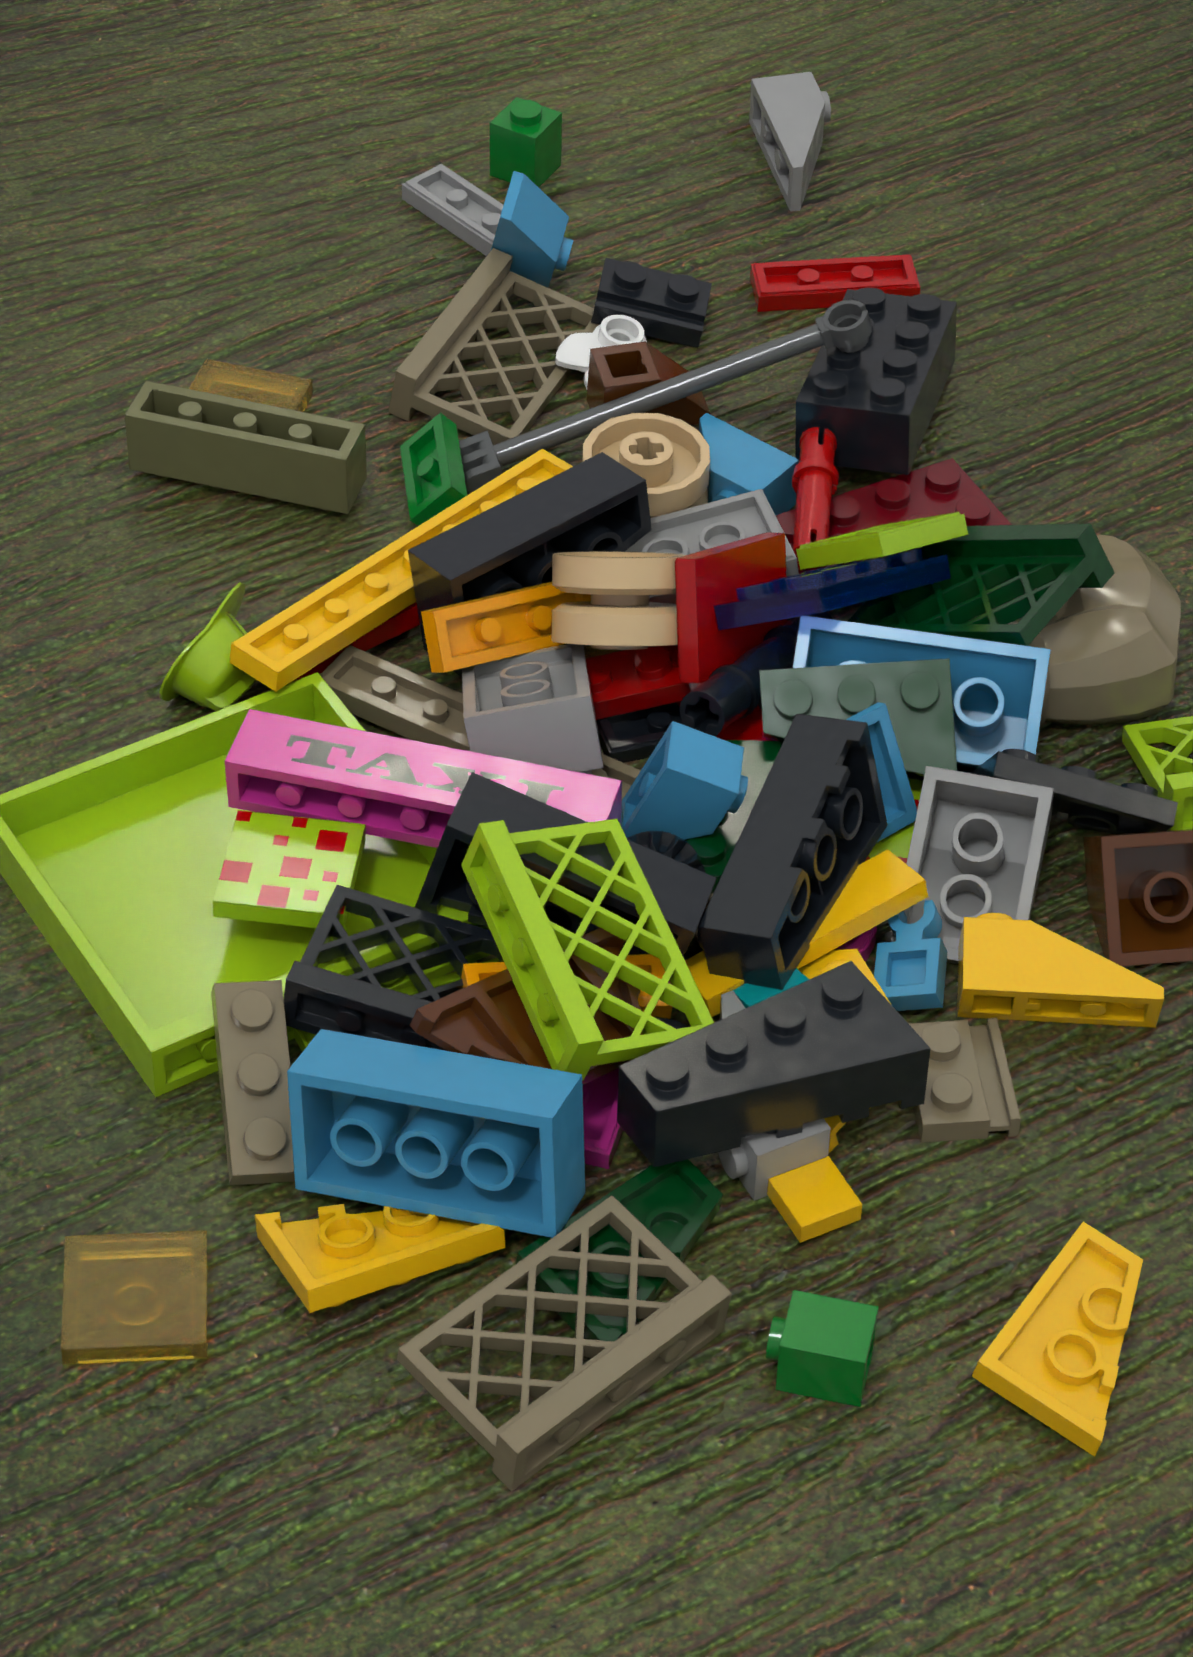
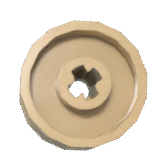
M630 413L610 418L592 429L583 443L582 462L603 452L646 480L650 518L708 503L709 444L699 430L681 419L659 413Z
M616 551L554 553L552 556V585L562 592L591 594V601L565 602L552 610V641L565 644L591 645V648L610 650L647 649L648 646L678 645L676 604L649 602L650 595L676 594L675 561L676 558L685 555Z

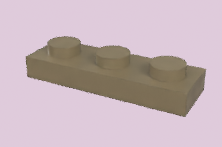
M282 980L214 983L211 999L229 1185L295 1182L287 1071L291 1066L283 1004Z

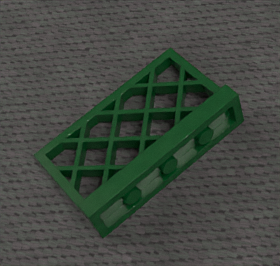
M1091 523L967 526L968 535L902 552L905 559L848 622L1029 646L1078 588H1102L1115 572ZM1022 618L1018 622V624H1009L1017 619Z

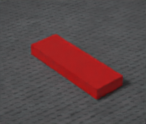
M909 254L763 262L751 264L750 282L758 312L829 308L843 300L847 289L877 288L886 294L903 296L920 294V284L912 256Z

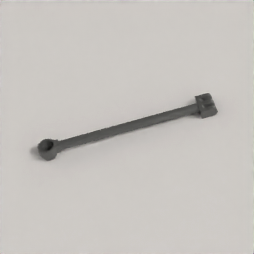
M843 300L833 304L826 310L823 316L816 318V324L493 445L488 430L460 440L466 489L472 493L503 473L502 466L529 457L541 449L547 450L590 434L592 429L610 418L630 413L651 411L823 345L826 349L835 346L840 351L847 353L861 350L868 343L872 332L868 310H866L865 304L860 301Z

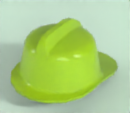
M239 582L232 588L205 629L190 642L172 664L162 682L159 691L160 699L170 701L181 695L203 707L218 711L233 705L254 685L255 678L229 663L231 643L247 634L245 629L235 619L244 597V583Z

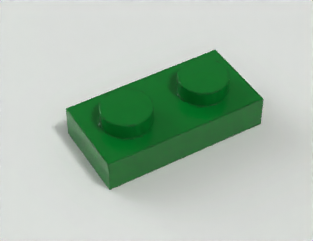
M439 413L400 446L410 521L417 526L467 496L457 425L445 415Z

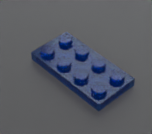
M920 547L884 557L835 564L804 571L800 574L771 579L769 582L736 588L738 600L716 605L714 609L718 629L724 630L834 610L951 578L947 554L923 559L922 548Z

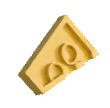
M344 1204L318 1207L319 1218L284 1223H281L280 1212L255 1214L258 1239L309 1313L327 1307H336L348 1300L390 1286L402 1285L414 1278L456 1264L468 1263L477 1257L506 1248L504 1229L500 1228V1226L471 1223L384 1206L383 1211L346 1214Z

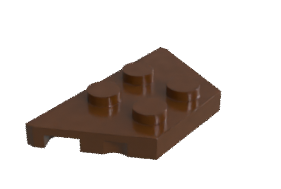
M602 928L591 931L582 937L616 956H619L625 941ZM572 955L568 962L575 976L598 988H601L609 974L575 955ZM508 969L418 1008L410 1024L417 1034L446 1051L552 1069ZM616 977L607 993L642 1011L638 1003L640 989ZM600 1010L594 1016L604 1041L630 1037L634 1031V1028ZM631 1060L591 1066L582 1084L585 1085L602 1077Z

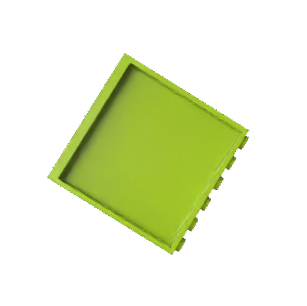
M318 672L293 681L277 692L273 690L267 691L0 794V874L155 1097L218 1071L211 999L214 983L282 980L284 999L286 978L294 961H301L316 928L213 917V897L237 810H242L228 807L224 761L249 709L365 731ZM366 834L354 890L415 907L437 848ZM441 905L437 913L444 917L490 930L489 927L468 922L469 912ZM348 912L345 931L348 936L375 928L370 918ZM420 933L402 938L412 955L439 947L433 937ZM387 943L359 951L370 969L397 960ZM478 952L465 958L469 963H473L490 954ZM344 956L318 964V968L344 976L355 974ZM450 962L423 970V972L430 980L452 972L455 969ZM407 975L380 985L381 987L397 991L412 986L413 983ZM286 1026L289 1041L295 1038L294 1028Z

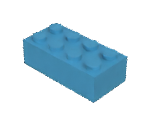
M320 1029L287 1071L295 1189L432 1214L471 1223L500 1226L503 1229L551 1238L561 1232L585 1195L582 1074Z

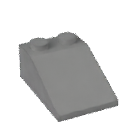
M565 644L543 648L517 656L462 668L463 717L470 751L586 774H592L594 769L604 768L584 645Z
M926 766L906 864L926 880L928 897L904 910L907 916V924L915 923L924 914V902L926 900H933L942 919V929L937 938L941 937L948 951V963L958 964V945L964 917H978L985 913H1002L1012 917L1014 920L1031 919L1052 816L1054 788ZM892 933L891 942H894L896 938Z

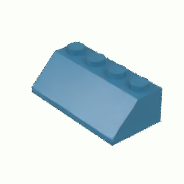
M801 615L793 668L949 658L957 771L971 773L998 751L1020 749L1036 755L1051 649Z

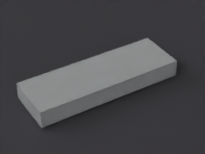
M439 164L402 184V200L485 256L490 253L503 208L502 203L443 164Z

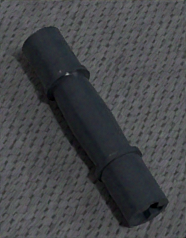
M811 607L804 609L785 624L771 629L765 635L763 642L746 651L732 664L717 668L712 672L709 679L682 699L680 717L683 724L709 735L717 736L738 719L750 715L758 706L759 701H761L759 670L793 668L800 616L833 618L826 611Z

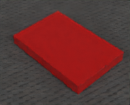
M766 532L676 558L675 581L680 682H705L717 668L732 664L746 651L763 642L765 635L771 629L788 621L785 533Z

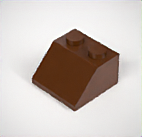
M1193 829L1083 837L1088 903L1104 957L1120 966L1193 961Z

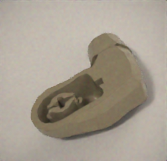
M1097 535L1115 574L1102 588H1078L1029 644L1032 647L1051 649L1040 727L1045 722L1072 725L1125 723L1156 715L1174 698L1180 641L1181 601L1175 588L1166 579L1153 560L1131 544L1116 537ZM1013 621L1009 624H1018V621Z

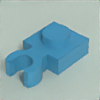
M926 900L924 902V914L915 923L907 924V916L904 911L888 919V924L896 941L877 943L874 977L896 1011L943 1008L948 951L941 937L937 938L942 929V919L933 900Z

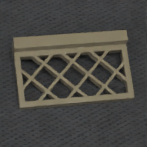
M493 248L396 370L388 413L406 421H409L417 410L432 417L442 413L453 421L458 429L471 435L488 430L493 445L527 433L573 371V369L558 366L555 361L539 363L534 351L558 350L564 339L571 334L593 333L595 328L600 325L591 323L594 308L511 272L513 256ZM512 294H515L533 302L535 307L513 310L508 299ZM571 319L586 327L581 330L562 332L557 321ZM543 322L548 334L526 336L521 325ZM507 327L512 338L489 340L484 330ZM520 353L525 365L502 367L497 356ZM484 358L488 369L465 372L460 362L466 359ZM533 380L538 389V392L515 394L510 383ZM496 384L501 394L499 397L478 399L473 387ZM459 389L464 401L448 402L434 396V394L438 391ZM510 412L514 424L510 429H507L488 420L486 414Z
M611 1195L398 1348L397 1361L494 1458L492 1472L512 1492L724 1331L732 1293L713 1274L703 1281L700 1280ZM610 1224L630 1243L629 1256L588 1253L589 1238ZM577 1246H579V1252L572 1251ZM638 1252H639L641 1255H643L645 1258H643V1257H638ZM547 1268L578 1270L577 1295L535 1291L536 1276ZM587 1271L627 1274V1299L586 1296ZM637 1277L667 1278L680 1293L668 1302L637 1300ZM527 1283L526 1290H518ZM494 1306L525 1309L524 1334L481 1330L482 1315ZM534 1309L576 1313L575 1338L533 1335ZM585 1314L626 1317V1333L616 1341L584 1339ZM636 1318L644 1319L636 1325ZM473 1322V1329H464ZM440 1345L471 1348L470 1373L439 1371L425 1356ZM480 1349L523 1352L521 1378L478 1374ZM531 1353L574 1356L573 1373L562 1381L530 1379ZM583 1357L592 1358L583 1364ZM460 1391L468 1392V1399ZM477 1393L520 1396L519 1413L496 1429L476 1408ZM529 1397L538 1398L530 1405H528Z

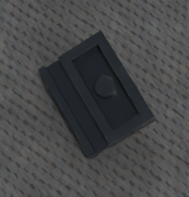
M605 258L591 323L601 324L608 316L625 315L637 320L642 325L645 336L698 348L703 332L712 283L696 280L685 274H672L643 267L631 261L622 262Z

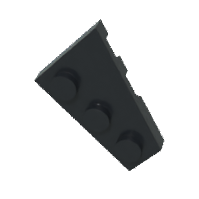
M1006 749L1002 752L998 751L971 772L977 775L1054 788L1052 816L1058 812L1068 814L1067 821L1076 828L1118 835L1167 831L1174 826L1178 802L1157 797L1158 791L1153 787L1139 783H1124L1119 786L1098 780L1099 774L1088 768L1065 766L1059 769L1041 764L1037 755L1025 750Z

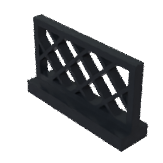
M336 885L301 961H294L286 978L283 1003L286 1026L315 1035L320 1029L444 1050L417 1034L410 1024L418 1008L463 989V981L460 979L434 988L423 970L450 962L461 978L463 964L469 963L465 958L466 956L484 952L497 956L500 962H504L491 931L488 929ZM346 906V912L370 918L375 928L348 936L339 922L343 907ZM420 933L433 937L439 947L412 955L402 938ZM387 943L397 960L370 969L359 951ZM344 956L355 974L344 976L318 968V964ZM408 975L419 993L408 995L381 987L380 984Z

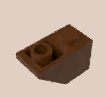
M645 341L590 349L586 400L591 409L689 371ZM702 391L645 412L659 413L678 418L689 425L699 424V418L705 413L711 415Z

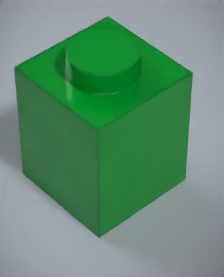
M516 97L490 122V176L510 182L513 171L525 174L534 184L540 187L561 166L562 112L547 108L532 100Z
M793 1290L787 1317H773L767 1342L766 1358L778 1361L775 1390L861 1407L874 1352L879 1306Z

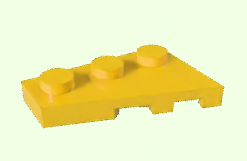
M1083 1221L979 1359L972 1377L1095 1457L1104 1436L1107 1423L1105 1418L1110 1396L1116 1383L1119 1369L1117 1365L1124 1335L1130 1321L1143 1259Z

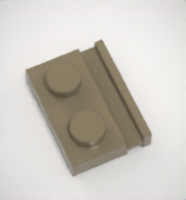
M987 1018V1024L980 1026H969L968 1020L908 1023L931 1048L924 1104L913 1106L921 1143L988 1138L991 1131L1007 1130L1008 1137L1018 1136L1021 1117L997 1018Z

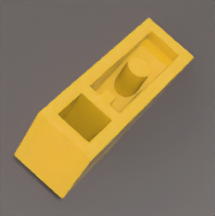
M985 913L978 917H964L958 945L957 1017L1156 1028L1164 1002V987L1031 920H1014L1012 917L1002 913Z

